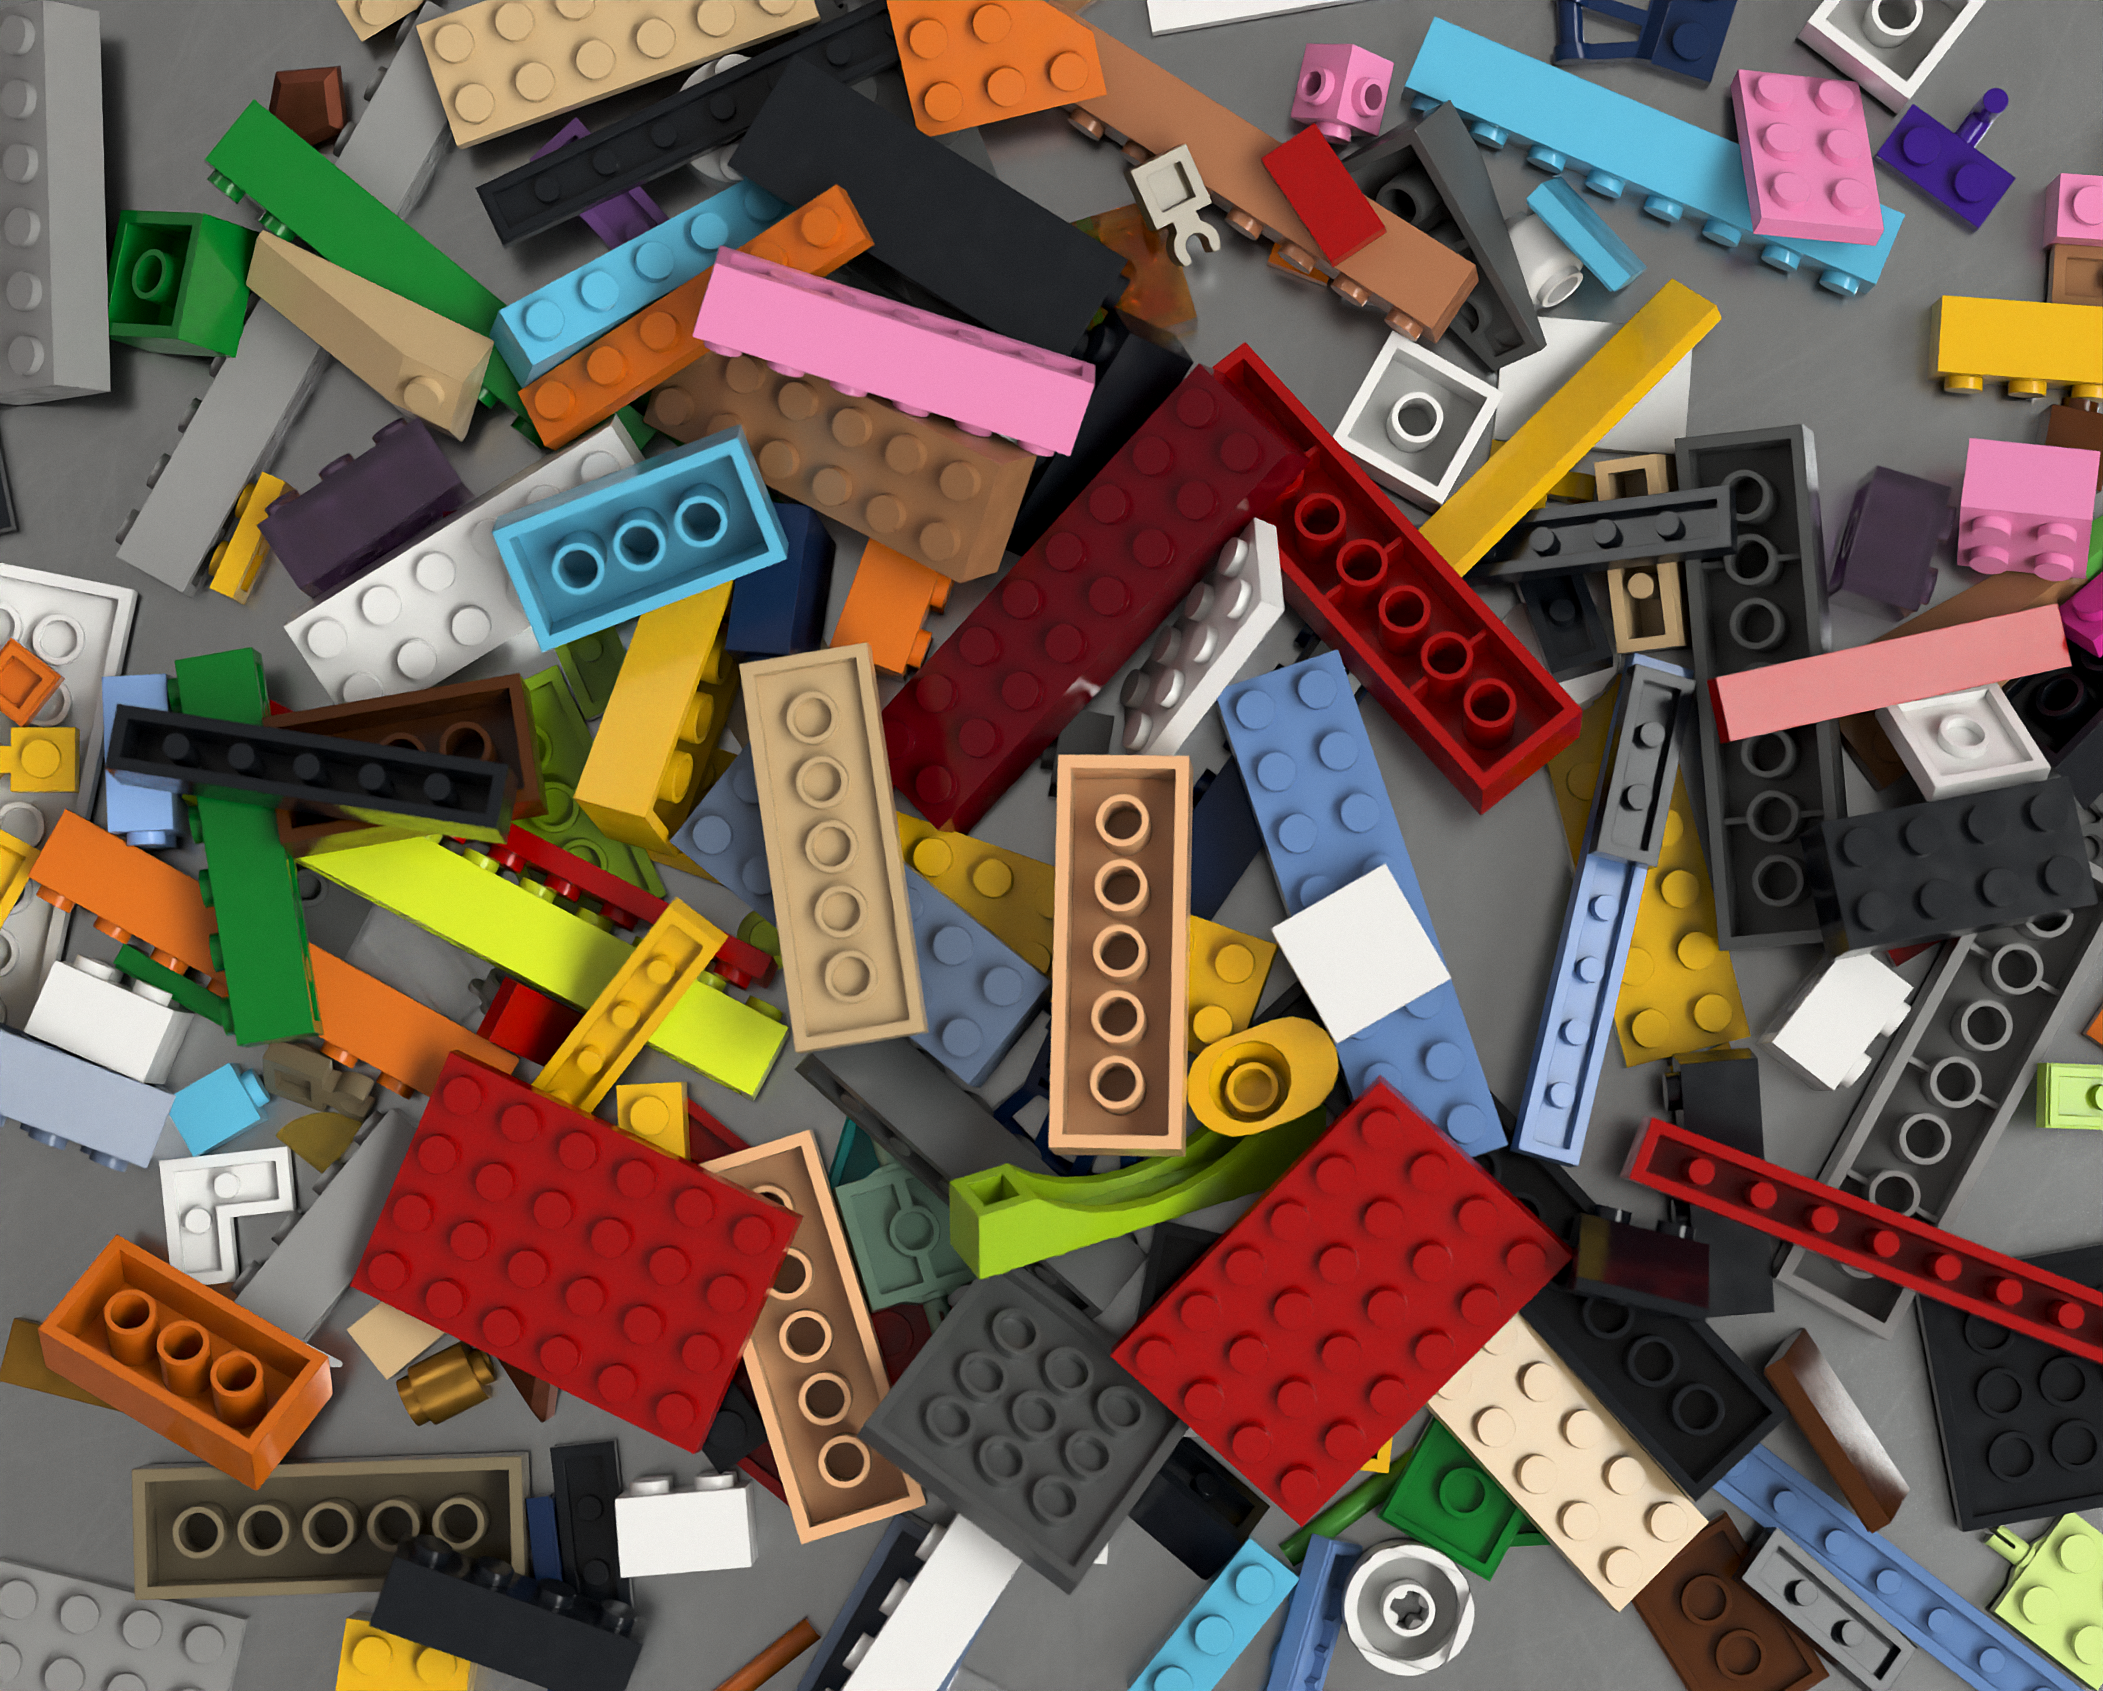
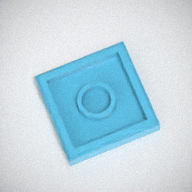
M1561 176L1541 183L1526 198L1528 201L1526 204L1610 292H1616L1631 284L1648 268Z

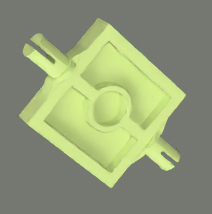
M2075 1512L2058 1515L2046 1533L2030 1544L2026 1543L2004 1525L1993 1527L1990 1531L1994 1534H1987L1983 1543L2011 1562L2013 1567L2011 1568L2006 1588L1989 1612L2090 1690L2098 1691L2103 1684V1534Z

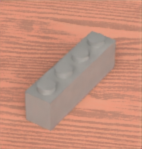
M391 1108L385 1116L378 1110L373 1112L352 1139L360 1145L345 1165L335 1160L314 1184L312 1190L319 1197L304 1216L297 1210L293 1211L274 1233L271 1240L278 1245V1248L262 1266L254 1260L232 1285L230 1290L238 1296L234 1302L302 1342L307 1343L352 1288L350 1284L419 1124L400 1108Z

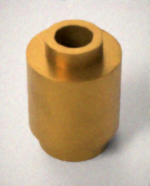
M460 1341L408 1367V1375L398 1379L396 1386L408 1414L417 1426H421L429 1421L438 1425L491 1398L492 1393L489 1384L497 1381V1375L486 1352L478 1348L471 1349L468 1343Z

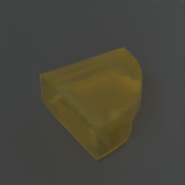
M318 1112L291 1121L275 1136L323 1174L335 1160L340 1161L355 1141L352 1139L363 1123L350 1119L341 1113Z

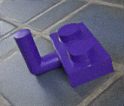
M2000 88L1989 89L1974 105L1954 133L1918 106L1912 104L1872 159L1975 233L2016 179V177L1975 149L1992 123L2007 108L2009 102L2008 95Z

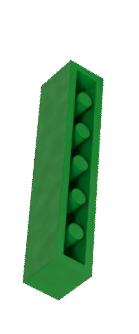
M247 647L174 660L177 677L168 679V694L173 712L263 726L262 717L272 716L262 654L254 648ZM196 796L198 805L189 806L188 815L195 844L204 843L208 868L199 870V884L205 907L215 908L218 932L209 935V945L215 971H225L229 996L220 998L221 1020L226 1036L235 1035L237 1046L250 1048L324 1035L296 861L280 844L275 808Z

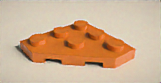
M886 0L916 129L929 137L1107 95L1093 31L1044 0Z

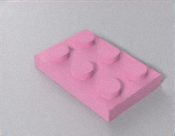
M1738 69L1730 88L1753 234L1876 246L1884 231L1859 82Z

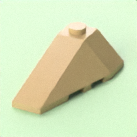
M265 230L257 236L246 286L404 415L460 442L464 440L468 433L495 341Z

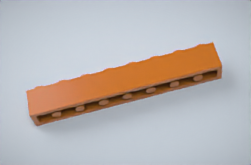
M65 808L27 876L41 884L36 896L67 913L72 911L75 904L86 908L98 915L93 924L94 928L126 945L132 934L155 946L149 958L184 976L187 968L191 966L211 977L206 989L221 998L228 997L225 971H215L210 952L209 935L218 932L215 908L205 907L199 881L138 847L127 846V841L109 833L104 828ZM309 942L324 1035H319V1037L325 1040L319 1050L322 1053L352 1069L358 1059L381 1070L376 1080L377 1083L410 1100L415 1090L431 1097L449 1052L457 1049L505 1073L513 1075L521 1060L520 1057Z

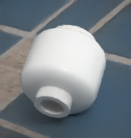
M1519 212L1506 219L1505 224L1533 305L1541 303L1544 307H1551L1566 299L1583 280V274L1580 272L1583 267L1582 261L1536 213L1527 216L1524 212Z

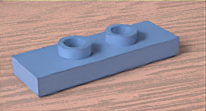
M1312 1533L1300 1573V1580L1292 1588L1289 1595L1290 1611L1282 1639L1276 1645L1271 1657L1272 1673L1266 1691H1322L1342 1624L1341 1596L1343 1585L1351 1568L1361 1557L1363 1545L1345 1539Z

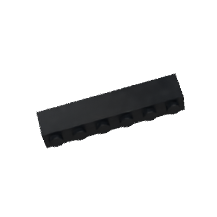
M117 704L104 767L123 785L506 845L519 782L509 764Z

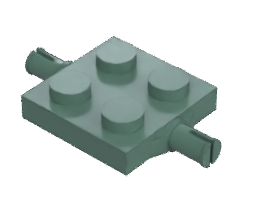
M871 1138L879 1168L865 1179L834 1187L832 1190L868 1311L871 1314L901 1304L916 1306L923 1304L933 1335L951 1311L947 1297L959 1287L971 1284L977 1276L950 1244V1207Z

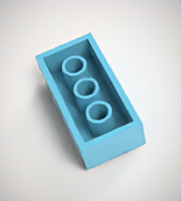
M741 424L497 517L492 530L493 537L542 652L787 559L789 545Z

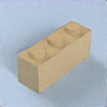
M1649 454L1594 462L1598 501L1679 491L1675 456ZM1685 561L1607 570L1617 654L1644 653L1693 646Z

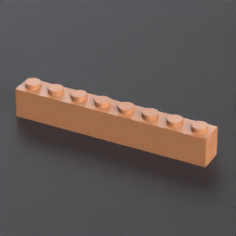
M1055 0L1048 1L1049 4L1068 16L1070 15L1093 31L1107 95L1061 106L1071 113L1067 120L1075 128L1094 140L1099 141L1102 135L1105 134L1121 144L1123 147L1120 150V154L1134 166L1177 145L1186 144L1212 203L1228 212L1225 221L1234 229L1252 240H1257L1260 234L1268 237L1281 246L1278 254L1289 264L1304 273L1309 274L1313 267L1328 275L1334 279L1331 288L1350 303L1362 308L1366 301H1369L1388 314L1384 321L1404 337L1416 341L1422 335L1435 344L1439 341L1479 281L1475 264L1365 196L1384 224L1387 233L1332 268L1261 162V158L1282 145L1281 142Z

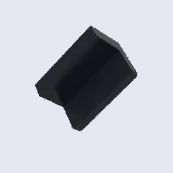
M1182 1437L1128 1516L1203 1580H1208L1243 1545L1270 1506L1190 1437Z

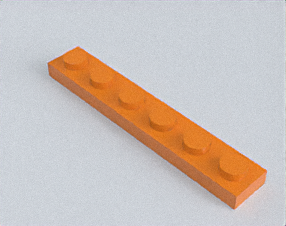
M836 184L736 250L823 278L875 243L847 191ZM714 264L518 392L546 447L554 451L558 450L711 351L705 347L703 339L693 337L692 335Z

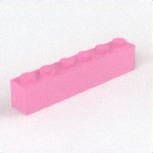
M721 245L692 335L693 337L703 339L705 347L718 354L739 357L742 352L767 360L768 367L781 374L802 377L805 372L830 380V386L844 394L865 397L868 392L893 400L892 405L907 414L918 417H927L930 412L954 419V424L967 433L982 437H989L992 435V432L1017 439V445L1022 449L1046 457L1053 456L1054 452L1068 456L1071 455L1095 385L1094 364Z

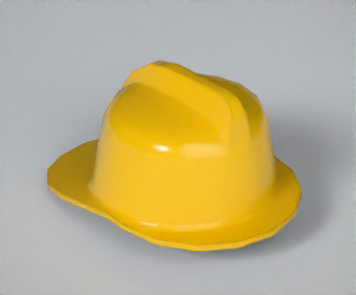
M1291 1016L1268 1021L1235 1035L1222 1038L1207 1046L1192 1063L1187 1078L1188 1103L1197 1119L1213 1132L1231 1137L1266 1132L1276 1126L1303 1117L1323 1103L1333 1090L1338 1074L1337 1049L1328 1033L1311 1020ZM1237 1057L1235 1068L1229 1066L1228 1063Z

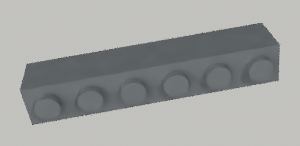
M903 1037L809 1052L795 1068L802 1077L949 1207V1181L1006 1163L1029 1172L1060 1177L1041 1160L1042 1155L1039 1149L1029 1139L1020 1134H1011L993 1118V1110L983 1098L974 1092L963 1091L945 1075V1068L938 1059L925 1049L915 1048ZM1129 1232L1120 1237L1100 1241L1069 1251L1063 1255L1053 1256L1022 1267L1091 1319H1094L1105 1311L1149 1255L1137 1246L1138 1240L1133 1232Z

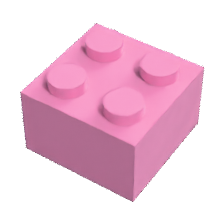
M1970 438L1960 506L1957 565L1970 566L1973 570L1984 574H2000L2007 570L2035 573L2038 577L2049 581H2065L2071 577L2086 579L2101 451Z

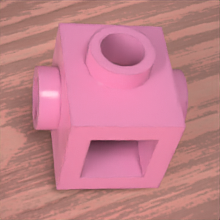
M1306 44L1290 117L1309 126L1315 123L1329 143L1348 145L1352 136L1378 137L1394 62L1354 44Z

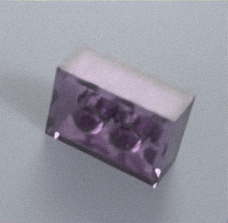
M404 417L389 423L372 437L376 444L374 447L356 459L350 453L337 458L319 472L318 475L322 482L300 495L297 489L291 490L265 508L264 511L268 518L256 526L297 587L312 599L443 518V511H454L475 497L435 435L419 417L410 423H407Z

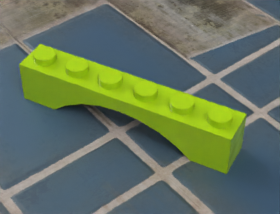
M1321 1104L1303 1117L1276 1126L1266 1132L1253 1135L1231 1137L1213 1132L1203 1124L1186 1138L1185 1157L1154 1156L1124 1169L1093 1176L1057 1177L1029 1172L1006 1163L949 1181L950 1244L977 1278L981 1280L1267 1189L1326 1130V1107Z

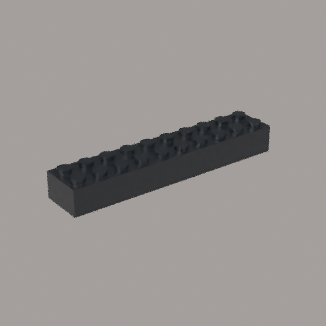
M1299 979L1259 1015L1251 1025V1028L1271 1020L1293 1016L1311 1020L1327 1032L1322 1019ZM1340 1069L1338 1070L1333 1090L1322 1103L1335 1119L1351 1105ZM1490 1091L1508 1145L1472 1158L1568 1245L1575 1214L1584 1213L1591 1215L1593 1206L1596 1203L1559 1164L1510 1151L1517 1119ZM1562 1269L1518 1311L1677 1488L1691 1501L1697 1502L1790 1415L1789 1410L1707 1322L1680 1321L1557 1290Z

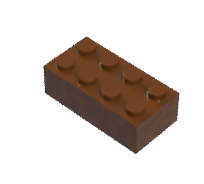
M520 673L262 717L263 726L509 764L519 780L511 821L549 815L530 690ZM275 808L280 844L293 859L436 834Z

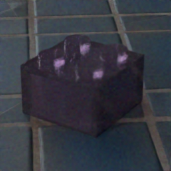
M1879 465L1858 480L1827 585L1829 604L1893 623H1897L1910 614L1917 612L1920 604L1927 606L1938 577V568L1929 566L1933 551L1937 548L1938 543L1945 544L1947 542L1956 516L1957 508L1947 505L1952 487Z

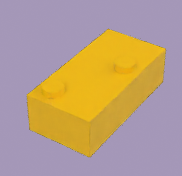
M733 580L640 615L573 796L574 800L606 838L673 857L678 855L679 849L670 840L694 811L741 681L740 668L725 650L735 587Z

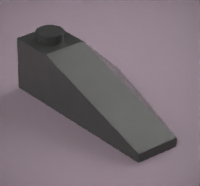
M1451 100L1401 123L1341 160L1363 195L1476 265L1479 281L1449 324V327L1493 371L1537 353L1547 346L1482 154Z

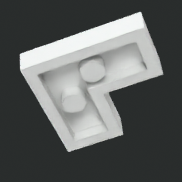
M290 1146L159 1161L169 1263L204 1285L235 1282L239 1277L233 1217L297 1210Z

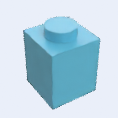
M228 1063L175 1093L176 1098L169 1112L193 1157L206 1156L269 1120L270 1117L263 1105L270 1102L271 1099L263 1082L253 1068L244 1072L239 1063Z

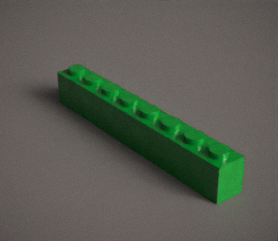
M252 100L204 159L205 163L214 170L207 180L234 203L238 204L245 195L259 206L265 213L258 222L273 235L290 243L297 237L316 253L315 255L491 339L489 334L499 310L507 307V305L256 100ZM494 344L477 400L489 409L493 407L497 400L518 416L510 426L541 450L544 443L518 394L522 388ZM629 404L615 412L641 451L658 429L644 423V416Z

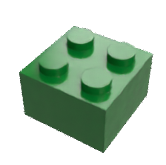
M121 210L107 276L109 339L153 353L236 358L239 340L244 330V316L250 288L245 284L257 236L260 232L205 213Z

